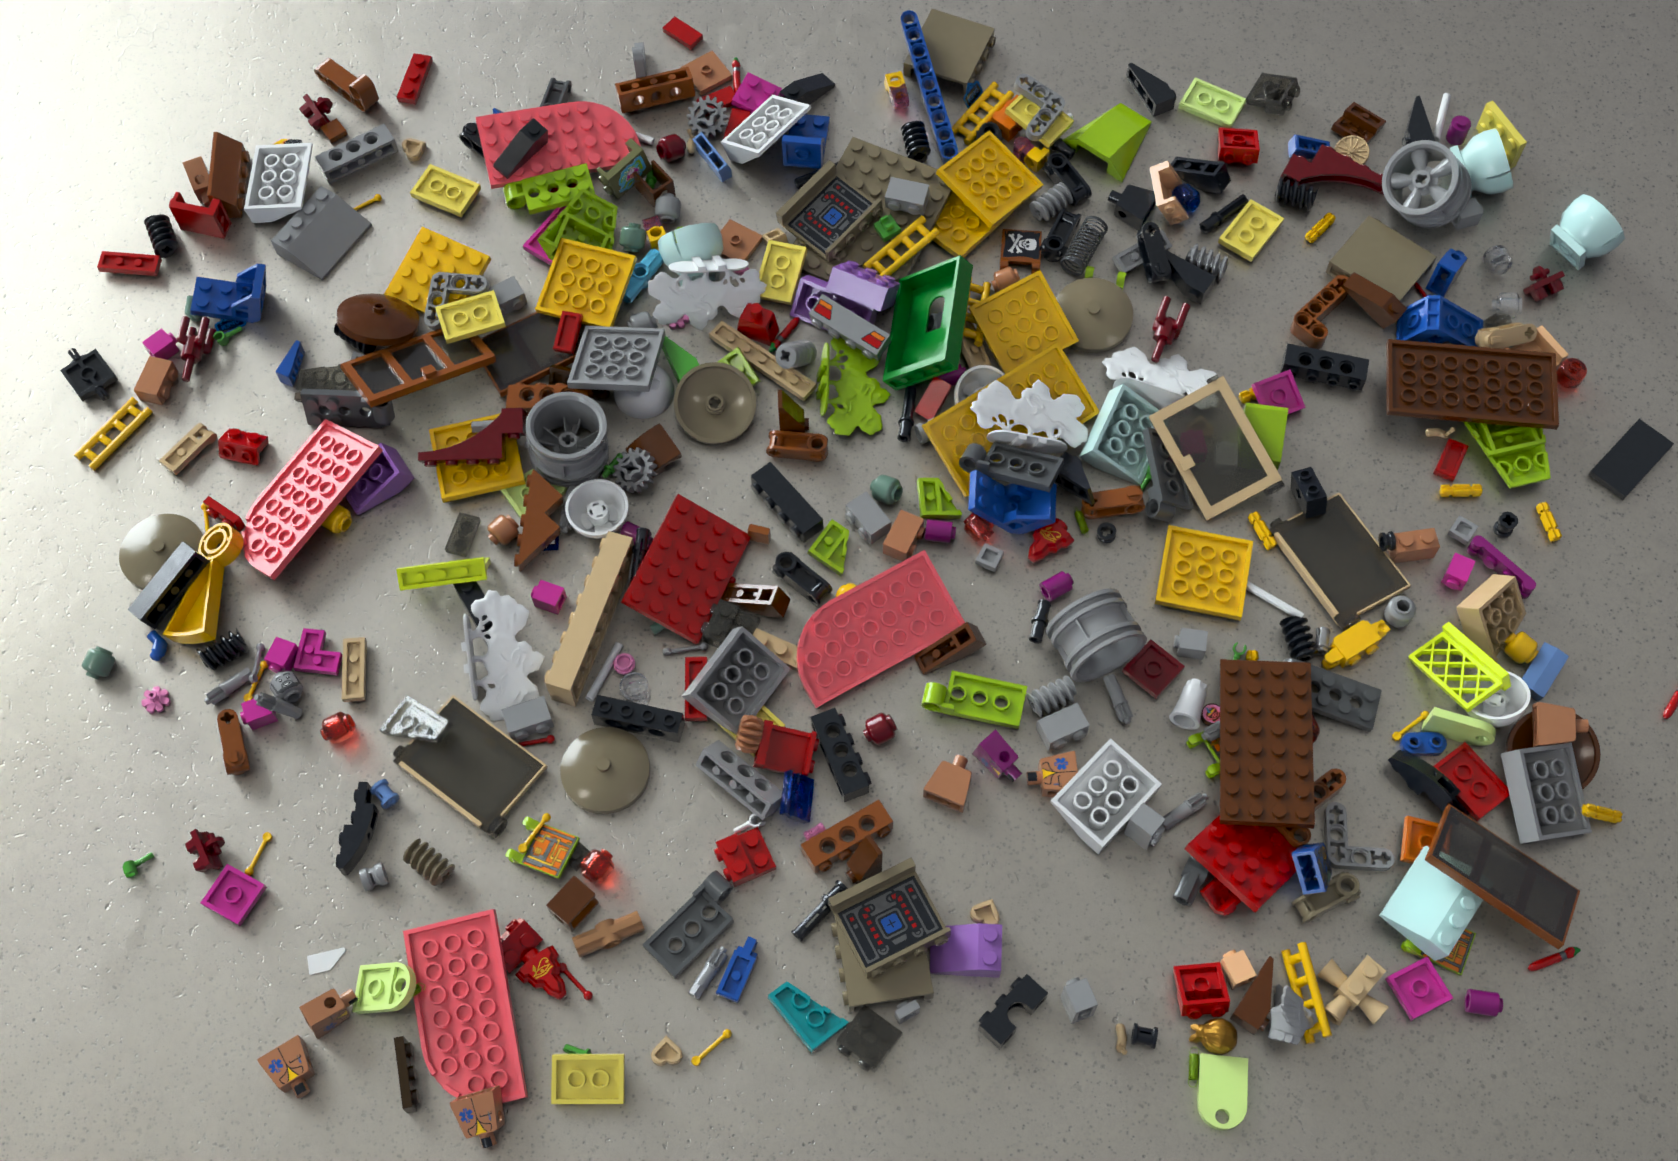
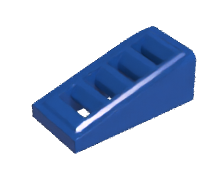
M1294 134L1288 142V154L1290 158L1295 154L1306 159H1314L1321 145L1330 146V142Z
M298 340L294 342L275 371L280 382L291 387L295 385L305 354L302 344Z

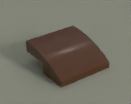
M1353 102L1345 109L1343 115L1333 123L1331 130L1342 137L1350 135L1359 136L1369 144L1385 125L1386 120Z
M660 423L647 430L626 448L627 453H629V448L636 450L637 447L648 451L655 458L653 463L657 464V467L653 471L657 475L665 471V466L682 457L681 452Z

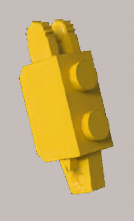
M1361 620L1334 637L1332 644H1330L1331 650L1325 654L1321 662L1322 668L1332 670V668L1334 669L1338 665L1342 668L1349 664L1354 666L1362 659L1363 655L1367 654L1369 656L1379 649L1378 644L1391 629L1383 620L1373 624Z

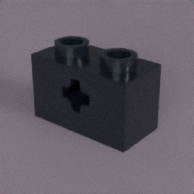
M1312 467L1291 472V491L1305 518L1325 514L1327 495Z

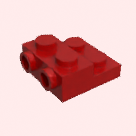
M1219 127L1218 161H1223L1227 164L1242 162L1246 165L1258 163L1260 152L1258 131Z
M758 827L740 835L735 833L716 842L717 848L714 849V853L718 862L723 861L726 867L723 869L724 876L729 882L732 881L734 888L776 870V865Z
M1220 962L1173 966L1181 1016H1188L1189 1019H1198L1204 1014L1221 1017L1226 1012H1229L1230 998Z

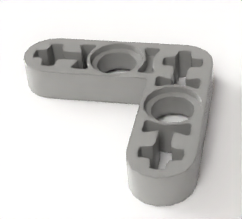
M644 42L634 43L632 52L637 79L647 76Z
M1020 74L1017 76L1014 84L1015 90L1041 107L1026 129L1027 138L1032 141H1038L1062 113L1065 100L1027 74ZM1041 91L1045 96L1039 98L1035 95V92ZM1058 103L1059 105H1057L1052 111V105ZM1043 114L1048 115L1050 120L1044 121L1040 116ZM1037 125H1039L1038 132L1033 133L1032 130L1034 131Z
M447 272L434 274L431 279L424 314L425 324L432 330L440 329L441 324L437 312L433 311H436L435 307L447 304L450 293L478 295L488 292L490 284L484 276ZM442 279H444L445 283H441L440 287L438 285V282H441ZM465 280V285L462 288H456L457 281ZM482 282L483 286H480L478 289L475 285H479ZM436 297L443 298L440 305H433V300ZM436 316L438 320H435L434 323H432L430 320L434 319Z
M1332 802L1327 806L1324 811L1325 848L1332 868L1383 872L1392 867L1395 857L1388 849L1348 846L1346 808L1338 802ZM1333 809H1336V812L1340 814L1336 819L1337 824H1333L1334 814H1330ZM1338 830L1342 834V839L1338 841L1332 839L1330 831ZM1340 846L1338 848V856L1342 858L1339 862H1336V858L1332 856L1336 851V847ZM1354 854H1363L1366 857V863H1357L1354 860ZM1381 855L1384 856V859L1388 860L1385 865L1382 864L1381 860H1374L1370 864L1371 859H1379Z

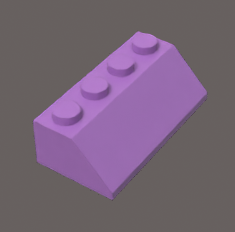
M811 275L800 279L790 316L799 317L800 320L812 324L809 312L823 294L874 325L878 314L877 310L826 290L828 282Z

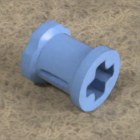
M386 779L376 782L370 789V793L376 795L380 800L383 809L390 808L399 800V795L390 789Z

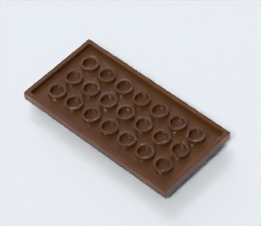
M1388 339L1386 343L1387 415L1557 430L1559 427L1556 353Z
M1220 659V824L1314 829L1311 663Z

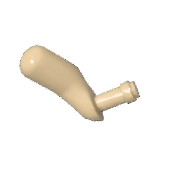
M689 128L687 132L690 138L686 146L688 153L693 154L695 147L692 139L695 136H693L692 130Z
M1451 427L1448 431L1439 428L1426 429L1425 434L1428 437L1438 436L1448 439L1450 434L1456 431V428Z
M1119 1023L1115 1027L1118 1037L1116 1050L1126 1055L1128 1052L1126 1050V1029L1124 1024Z

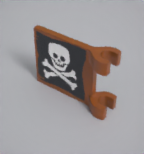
M1003 229L1000 270L1008 267V264H1023L1032 266L1031 274L1039 271L1042 231Z

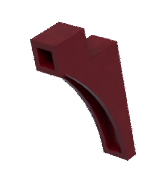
M1323 144L1311 163L1305 157L1293 154L1281 174L1283 183L1289 179L1290 186L1295 181L1298 182V186H1301L1303 183L1306 185L1319 182H1339L1358 185L1384 195L1382 189L1383 174H1378L1368 166L1353 161L1351 157L1336 152L1334 148Z
M501 408V414L473 437L447 448L418 452V461L424 464L425 467H437V463H445V466H458V463L477 466L479 462H487V465H500V461H506L505 437H508L510 440H518L520 436H526V411L523 408Z

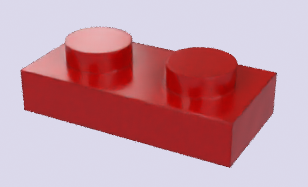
M210 496L203 501L207 508V514L212 518L216 519L218 517L222 520V523L229 524L239 532L245 528V524L240 516Z

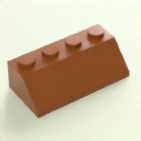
M213 132L207 197L210 203L213 198L221 200L229 218H242V210H244L245 206L244 194L247 193L245 179L248 178L247 163L250 162L249 152L245 150L243 143L219 132Z

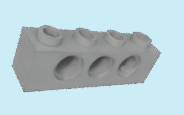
M382 124L315 156V159L324 177L331 184L398 152V148L385 124Z
M720 740L704 748L696 763L699 769L761 820L778 811L786 796L784 792Z

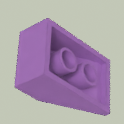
M379 443L378 446L383 451L346 494L345 497L357 515L400 493L414 479L413 474L395 448Z
M1001 924L949 926L951 929L949 940L941 946L933 945L930 947V974L1000 978L1002 958Z

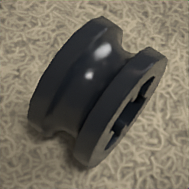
M1105 522L1098 526L1097 538L1099 541L1111 543L1115 540L1116 528L1113 524ZM1110 530V534L1103 536V532Z
M1390 531L1387 534L1384 532L1379 534L1378 542L1381 551L1384 552L1387 549L1390 551L1395 550L1396 539L1394 533Z

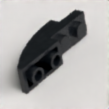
M1398 750L1388 759L1392 768L1402 776L1408 787L1417 795L1425 791L1430 801L1436 804L1442 812H1444L1448 804H1451L1467 816L1469 815V812L1456 798L1461 791L1435 767L1402 750ZM1452 819L1451 823L1454 827L1457 826L1459 823Z
M368 782L358 783V789L354 791L355 811L351 813V824L353 825H344L343 832L339 834L341 849L340 854L336 856V867L343 875H349L361 860L376 827L379 810L374 803H371V786Z

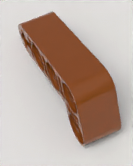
M327 58L314 69L316 76L323 83L363 112L379 100L374 83L365 74L357 78L331 58Z
M1336 276L1295 314L1290 331L1309 348L1320 349L1323 347L1328 335V329L1321 321L1347 297L1348 293L1341 287L1348 279L1347 276Z
M1337 768L1331 769L1314 782V791L1322 796V798L1314 796L1315 811L1336 796L1345 785L1346 775L1342 770ZM1335 780L1336 782H1334V783H1333L1332 785H1330V787L1328 788V786H1327L1328 783H1329L1330 781L1333 782V781ZM1274 827L1295 848L1306 845L1311 840L1309 828ZM1294 835H1300L1304 841H1297Z

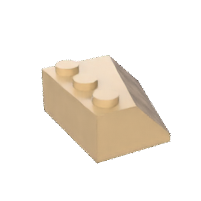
M1493 574L1456 607L1464 635L1496 663L1499 660L1497 658L1500 650H1504L1507 645L1504 643L1505 639L1510 633L1516 632L1526 615L1516 576Z

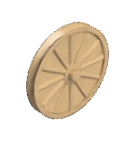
M1350 135L1343 137L1334 147L1336 152L1351 157L1353 161L1364 165L1369 158V146L1359 136Z

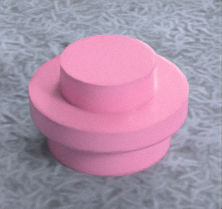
M627 653L619 654L614 659V669L622 675L631 673L635 668L633 656Z

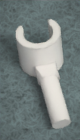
M752 814L749 817V821L734 828L733 831L734 833H739L750 827H762L766 824V821L757 823L758 816Z

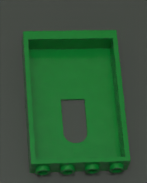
M961 255L899 279L900 286L896 295L890 332L892 341L888 346L883 382L894 390L957 370L959 367L973 265ZM944 297L941 327L927 332L931 305L937 298Z

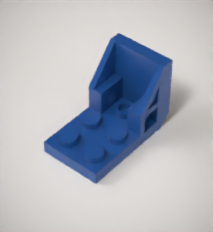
M805 114L789 129V134L783 135L782 153L784 166L817 169L823 167L830 116Z
M257 263L237 274L236 282L197 277L190 309L191 315L248 323L260 321L267 287L266 265Z
M1428 295L1406 307L1407 310L1397 320L1396 340L1441 344L1448 341L1453 345L1478 347L1475 343V336L1479 329H1483V320L1441 295Z
M975 470L970 472L968 510L1011 534H1025L1055 523L1057 485L1053 484L1050 492L1013 483L1004 486L980 471Z

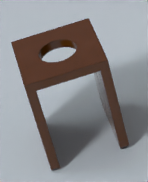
M652 160L653 176L661 184L660 187L653 190L636 171L633 173L636 189L655 208L656 199L660 197L662 192L667 190V193L674 194V197L676 194L673 179Z
M573 876L546 906L552 916L573 932L599 902L595 898V893L576 876Z

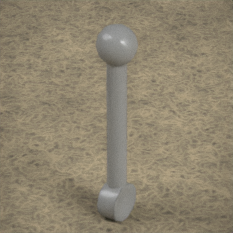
M702 642L700 645L675 649L665 648L663 649V655L668 656L672 653L696 649L706 650L708 644Z
M262 643L256 646L257 655L252 674L249 675L251 683L258 681V666L261 653L265 649Z

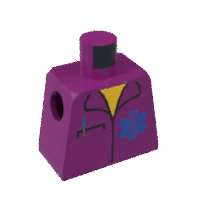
M996 729L979 743L972 753L997 778L1004 773L1014 782L1022 774L1014 765L1019 758L1018 755Z

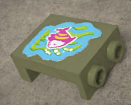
M632 138L625 143L630 153L608 172H605L600 167L596 169L600 175L598 179L604 185L603 189L609 196L614 195L618 200L635 185L633 176L635 171L644 178L652 170L644 150Z

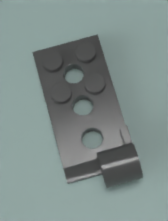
M302 388L300 393L308 425H320L327 419L339 426L382 428L390 425L395 418L392 400L371 408L358 391ZM342 407H348L350 410H345ZM365 407L370 409L371 411H365L362 408Z
M1147 427L1142 433L1153 486L1148 489L1149 500L1146 503L1145 512L1150 518L1167 522L1174 517L1176 507L1192 510L1194 509L1187 485L1156 430ZM1171 434L1182 454L1179 437Z

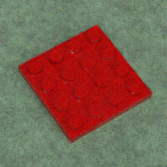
M1219 815L1185 847V850L1254 913L1297 872L1292 857V852L1297 848L1293 847L1274 827L1220 824Z

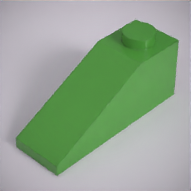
M665 336L662 350L679 383L682 377L692 368L698 366L699 363L694 356Z

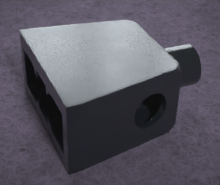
M1127 185L1122 194L1112 190L1108 197L1109 202L1116 204L1115 217L1138 231L1143 227L1156 205L1154 191L1133 185Z

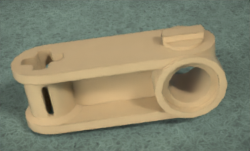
M1521 322L1478 330L1475 336V343L1478 347L1500 349L1528 343L1536 338L1537 328L1533 324H1523Z

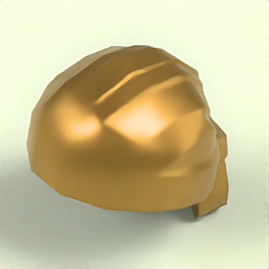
M1214 1018L1206 1021L1204 1024L1191 1025V1029L1196 1031V1033L1190 1036L1189 1041L1195 1044L1201 1042L1211 1053L1223 1055L1232 1051L1237 1045V1030L1226 1019Z

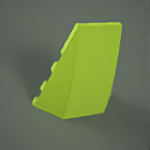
M1119 103L1064 138L1063 142L1076 149V152L1083 147L1108 163L1107 173L1123 182L1152 121L1124 104Z
M582 188L537 240L548 258L552 261L561 238L612 250L618 206Z
M1464 422L1509 489L1546 481L1551 478L1548 453L1545 450L1546 437L1543 435V428Z

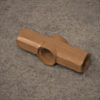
M634 911L615 920L606 919L596 924L594 929L572 937L579 957H582L601 948H613L619 945L623 939L640 933L645 929L638 911Z

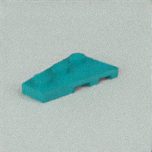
M787 981L768 994L769 1001L811 1053L849 1024L847 1020L839 1018L827 1007H822L810 999L809 995Z

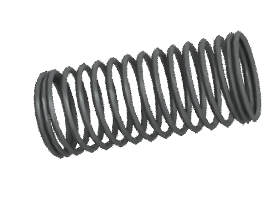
M1087 216L1077 235H1075L1071 245L1060 261L1061 267L1068 274L1074 276L1083 274L1102 238H1104L1108 231V226L1104 220L1097 216ZM1088 221L1096 222V223H1098L1099 225H1101V226L1104 228L1105 231L1103 232V230H1102L1099 226H1097V225H1095V224H1092V223H1087V222H1088ZM1088 225H1093L1099 228L1102 232H1099L1095 228L1089 227ZM1086 231H1088V232L1094 234L1096 237H1093L1092 235L1088 234ZM1085 235H1088L1089 237L1093 238L1095 241H1093V240L1087 238ZM1083 238L1091 241L1093 244L1088 243ZM1082 242L1087 243V244L1090 245L1091 247H1088V246L1084 245ZM1075 251H1077V252L1083 254L1085 257L1079 255V254L1076 253ZM1074 255L1079 256V257L1082 258L1083 260L1078 259V258L1075 257ZM1065 260H1067V261L1069 262V264H1071L1072 266H1074V267H1076V268H1079V269H1082V270L1079 271V270H1075V269L1071 268V267L1066 263ZM1069 260L1078 264L1080 267L1073 265ZM1063 261H1064V263L1066 264V266H1067L1068 268H1070L1071 270H1073V271H1075V272H1072V271H1070L1069 269H1067V268L1064 266Z

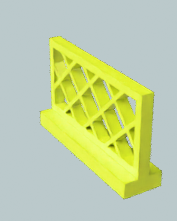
M490 557L397 568L399 589L402 591L487 580V569L491 564Z
M1450 622L1442 626L1443 631L1408 656L1409 660L1466 712L1471 711L1498 690L1506 691L1511 687L1509 673ZM1442 640L1448 644V649H1435L1436 645ZM1421 655H1431L1430 662H1420L1417 658ZM1447 655L1446 662H1434V656ZM1461 655L1463 661L1450 662V656ZM1433 667L1445 668V675H1435ZM1449 668H1462L1461 675H1448ZM1465 668H1476L1478 674L1465 675ZM1448 680L1460 681V688L1448 687ZM1464 681H1477L1476 688H1463ZM1480 681H1491L1494 685L1490 688H1480ZM1463 694H1475V698L1469 703H1466L1462 696Z

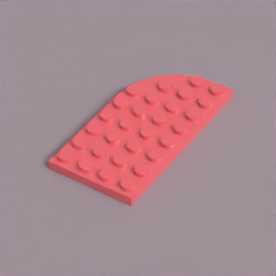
M568 102L476 117L491 189L501 188L508 183L586 163L589 173L597 172L596 169L598 167L604 171L610 170L630 153L625 144L630 138L640 146L635 130L622 115L607 106L594 102ZM534 118L548 130V143L507 179L493 167V164L517 133Z
M325 419L250 508L245 518L247 520L245 530L241 531L244 539V556L247 561L260 573L275 581L383 450L378 445Z
M925 550L828 601L807 621L798 641L796 658L801 683L815 709L927 648L965 623Z
M490 909L403 931L408 966L413 969L416 975V984L422 988L421 992L413 998L421 1049L431 1075L435 1077L444 1090L456 1098L498 1085L501 1088L503 1104L528 1098L496 910Z

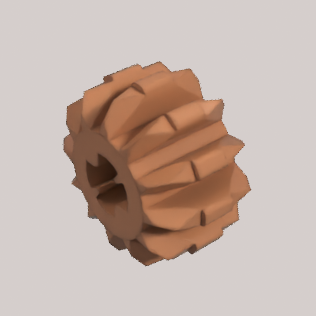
M744 715L742 717L735 742L737 750L748 754H755L757 752L764 726L761 718L754 715Z

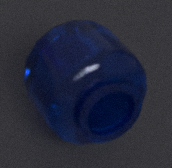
M1183 183L1172 191L1171 197L1175 196L1187 213L1198 208L1200 193L1191 185Z

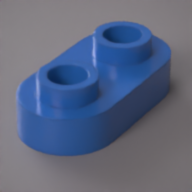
M1411 732L1405 734L1400 741V749L1416 757L1439 756L1447 747L1445 737L1437 732ZM1410 740L1415 741L1417 745H1412ZM1432 740H1436L1439 745L1433 744Z

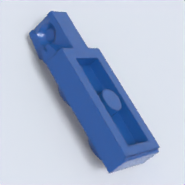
M748 936L744 947L738 946L737 950H734L716 995L736 1003L739 1002L757 961L758 954L754 952L758 943L757 939Z

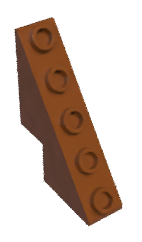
M535 470L532 471L531 475L527 476L526 487H529V494L524 495L523 501L526 513L521 515L520 520L523 532L518 534L517 546L520 547L519 554H515L514 566L518 567L520 572L561 534L560 526L549 516L563 504V495Z

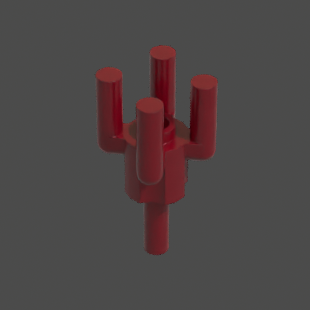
M1168 296L1163 297L1152 326L1154 331L1153 339L1157 342L1151 358L1153 362L1158 363L1164 346L1171 345L1173 340L1179 337L1190 309L1188 303L1182 304L1177 320L1172 317L1165 316L1171 298Z
M182 316L177 341L183 344L180 357L186 362L181 379L185 382L190 381L193 366L202 360L203 353L208 355L212 351L213 335L216 329L208 328L210 319L207 317H202L198 335H196V328H188L190 318Z

